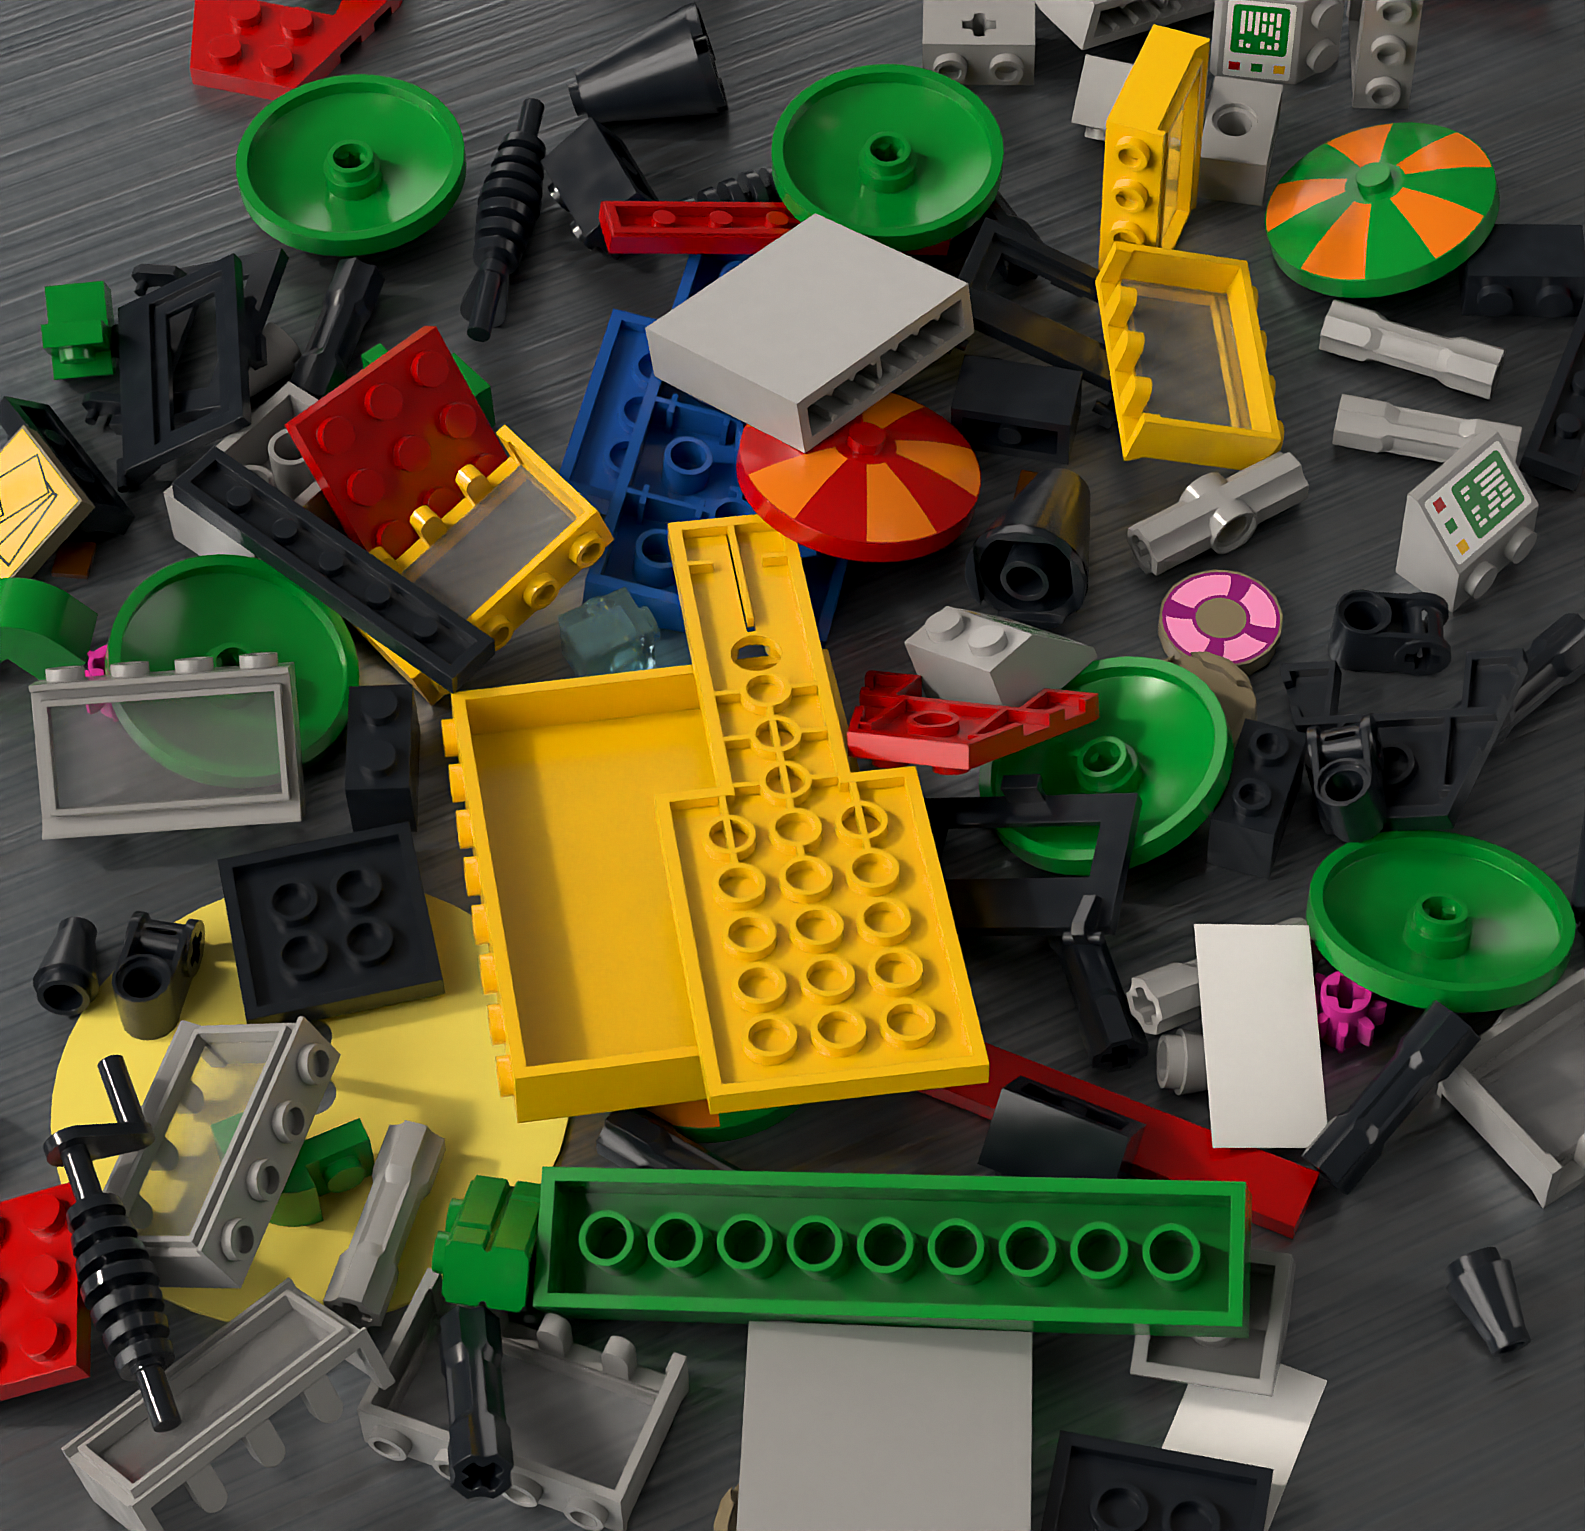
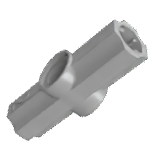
M1279 451L1226 479L1219 473H1208L1199 477L1185 489L1178 503L1128 528L1127 542L1132 549L1135 562L1146 575L1153 573L1157 576L1210 548L1218 554H1226L1236 550L1253 535L1259 523L1308 498L1309 484L1303 474L1302 465L1290 452L1283 454Z

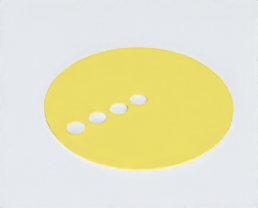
M426 893L424 894L443 977L445 994L319 1020L330 1028L332 1032L330 1044L341 1056L330 1079L336 1088V1098L326 1111L315 1115L305 1138L307 1140L360 1118L370 1139L374 1162H376L389 1125L401 1124L405 1120L428 1126L432 1132L445 1138L446 1150L430 1193L420 1203L398 1263V1281L386 1313L409 1305L427 1268H432L435 1239L438 1231H445L451 1199H464L469 1184L476 1175L507 1179L510 1186H514L517 1181L541 1184L542 1166H555L562 1149L569 1122V1117L518 1124L513 1096L500 1097L495 1056L506 1055L505 1044L492 1046L487 1005L498 1004L496 993L483 994L479 955L489 953L488 944H475L472 915L453 904ZM224 898L201 907L173 922L186 924L189 919L202 920L205 927V945L199 970L191 981L179 1022L169 1034L155 1040H140L132 1037L124 1030L112 987L113 972L99 987L97 997L81 1013L73 1028L57 1069L52 1094L51 1135L59 1130L75 1125L117 1123L97 1067L99 1061L110 1055L123 1056L139 1103L142 1106L181 1020L201 1026L247 1024ZM200 1057L191 1080L205 1094V1110L199 1116H180L175 1112L165 1137L178 1148L181 1155V1163L177 1171L173 1173H154L149 1170L139 1194L153 1207L155 1221L151 1229L137 1231L138 1236L190 1235L222 1163L212 1127L243 1115L264 1065L229 1066L228 1069H213ZM119 1155L92 1161L102 1191ZM57 1167L61 1184L68 1183L69 1180L65 1168ZM372 1175L364 1178L359 1185L351 1190L341 1193L330 1192L318 1197L324 1219L322 1222L300 1227L279 1226L269 1223L241 1288L159 1287L162 1291L163 1299L191 1312L230 1322L289 1277L298 1289L324 1305L323 1299L339 1257L349 1248L372 1187Z

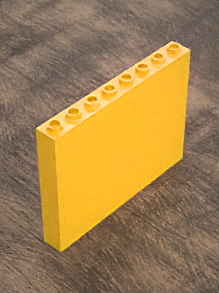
M822 649L850 772H860L857 758L848 757V724L828 649ZM768 655L736 659L734 662L743 669L761 671L775 666L780 659ZM692 664L451 693L453 718L441 720L445 758L457 756L458 759L457 764L448 765L452 802H465L466 807L464 810H456L460 849L472 848L473 856L463 857L468 897L480 895L481 904L471 905L475 944H488L489 947L488 954L479 955L483 994L496 993L498 1004L487 1005L492 1046L505 1044L506 1055L495 1056L500 1097L513 1096L518 1124L707 1099L655 816L654 793L716 787Z

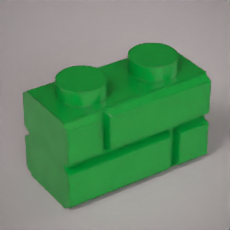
M476 1175L474 1180H471L464 1199H451L445 1231H438L432 1256V1272L443 1274L441 1295L444 1296L446 1302L478 1306L481 1301H485L488 1308L520 1312L522 1307H525L535 1280L541 1184L517 1181L514 1186H510L507 1179Z

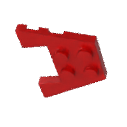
M195 0L190 58L192 82L195 85L275 100L301 85L327 77L341 63L340 54L354 41L361 43L365 41L375 31L374 22L384 12L393 14L401 6L403 0H342L334 15L309 11L302 7H289L259 0Z
M869 670L864 677L865 687H861L859 693L860 706H855L847 731L848 757L872 759V764L879 768L890 769L905 767L909 764L932 766V771L940 775L965 774L973 768L1096 721L1099 718V693L1044 688L1021 707L925 698L922 697L921 675Z

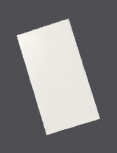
M1194 924L1213 1148H1307L1327 1125L1309 925Z
M1280 1363L1272 1397L1188 1384L1162 1449L1274 1469L1264 1531H1268L1327 1380Z

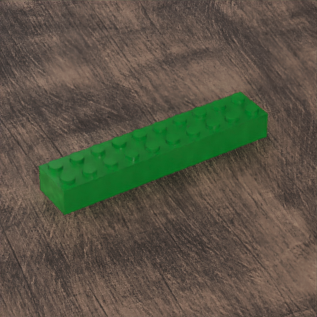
M542 1166L533 1307L545 1314H556L567 1319L749 1324V1321H790L815 1324L1022 1332L1249 1338L1252 1195L1246 1182Z

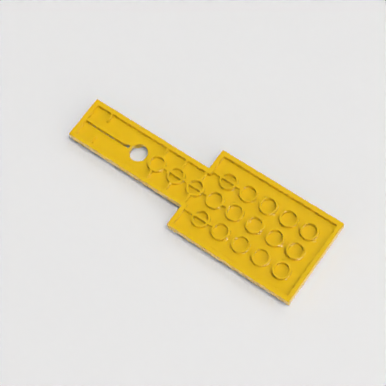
M758 514L668 523V545L716 787L654 793L655 816L710 1115L988 1083L990 1064L916 766L850 772L798 543L776 531ZM728 544H730L747 627H754V631L747 632ZM749 645H763L765 652L769 656L780 659L775 666L761 671L743 669L734 661L739 657V649Z

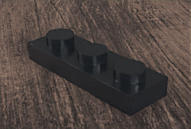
M4 396L0 402V425L9 435L7 440L9 441L23 425L37 431L95 506L77 528L87 533L102 531L124 535L136 516L50 405Z

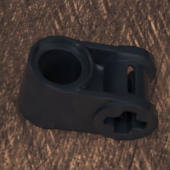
M1364 589L1349 591L1343 594L1337 601L1327 646L1329 657L1332 660H1336L1341 668L1354 672H1403L1417 676L1441 672L1451 662V646L1444 640L1443 626L1449 619L1448 603L1437 594L1428 592L1408 594L1374 592ZM1423 610L1427 612L1424 620H1422ZM1419 648H1422V657L1419 658L1417 653Z
M1373 714L1361 716L1360 723L1322 731L1319 726L1308 727L1307 744L1313 767L1314 790L1333 833L1340 840L1352 843L1363 842L1373 838L1382 830L1387 820L1383 780L1385 759L1379 729Z
M135 911L132 914L125 935L124 947L112 975V987L124 1030L132 1037L140 1040H155L169 1034L179 1022L191 981L197 974L203 957L205 927L202 920L189 919L186 924L152 920L148 912Z

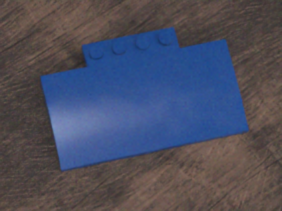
M689 254L672 309L754 254ZM613 308L559 471V475L599 513L606 515L604 522L615 539L605 548L599 560L589 567L585 579L581 610L686 633L668 545V523L757 514L743 495L736 472L740 439L746 423L654 376L645 328L657 319ZM728 544L747 632L754 631V627H747L730 544ZM798 544L821 647L825 649L849 560L830 556Z

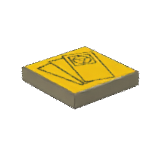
M25 425L0 450V578L31 579L95 508L38 432Z

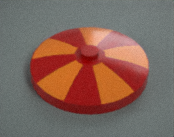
M892 392L806 453L746 424L740 439L736 463L737 479L743 495L753 510L772 528L785 537L812 550L834 557L863 562L910 560L934 553L956 540L970 524L975 513L981 488L979 462L964 436L951 423L928 407Z

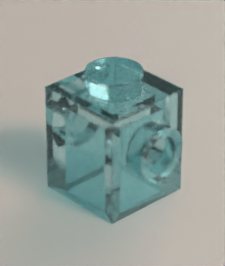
M625 587L605 596L593 597L581 606L558 615L562 654L577 678L656 668L654 642L660 640L658 625L650 609L647 606L638 608Z

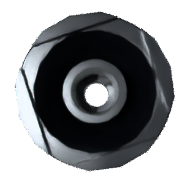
M696 2L678 8L575 69L577 81L568 83L569 94L577 116L587 114L588 118L592 117L599 123L714 115L729 110L723 82L719 78L715 64L716 58Z
M1048 468L1039 472L977 538L966 558L965 579L972 597L979 605H981L984 599L990 606L998 610L997 616L1038 629L1055 628L1063 624L1067 616L1075 611L1077 613L1083 605L1088 591L1091 502L1089 487L1078 474L1064 468Z

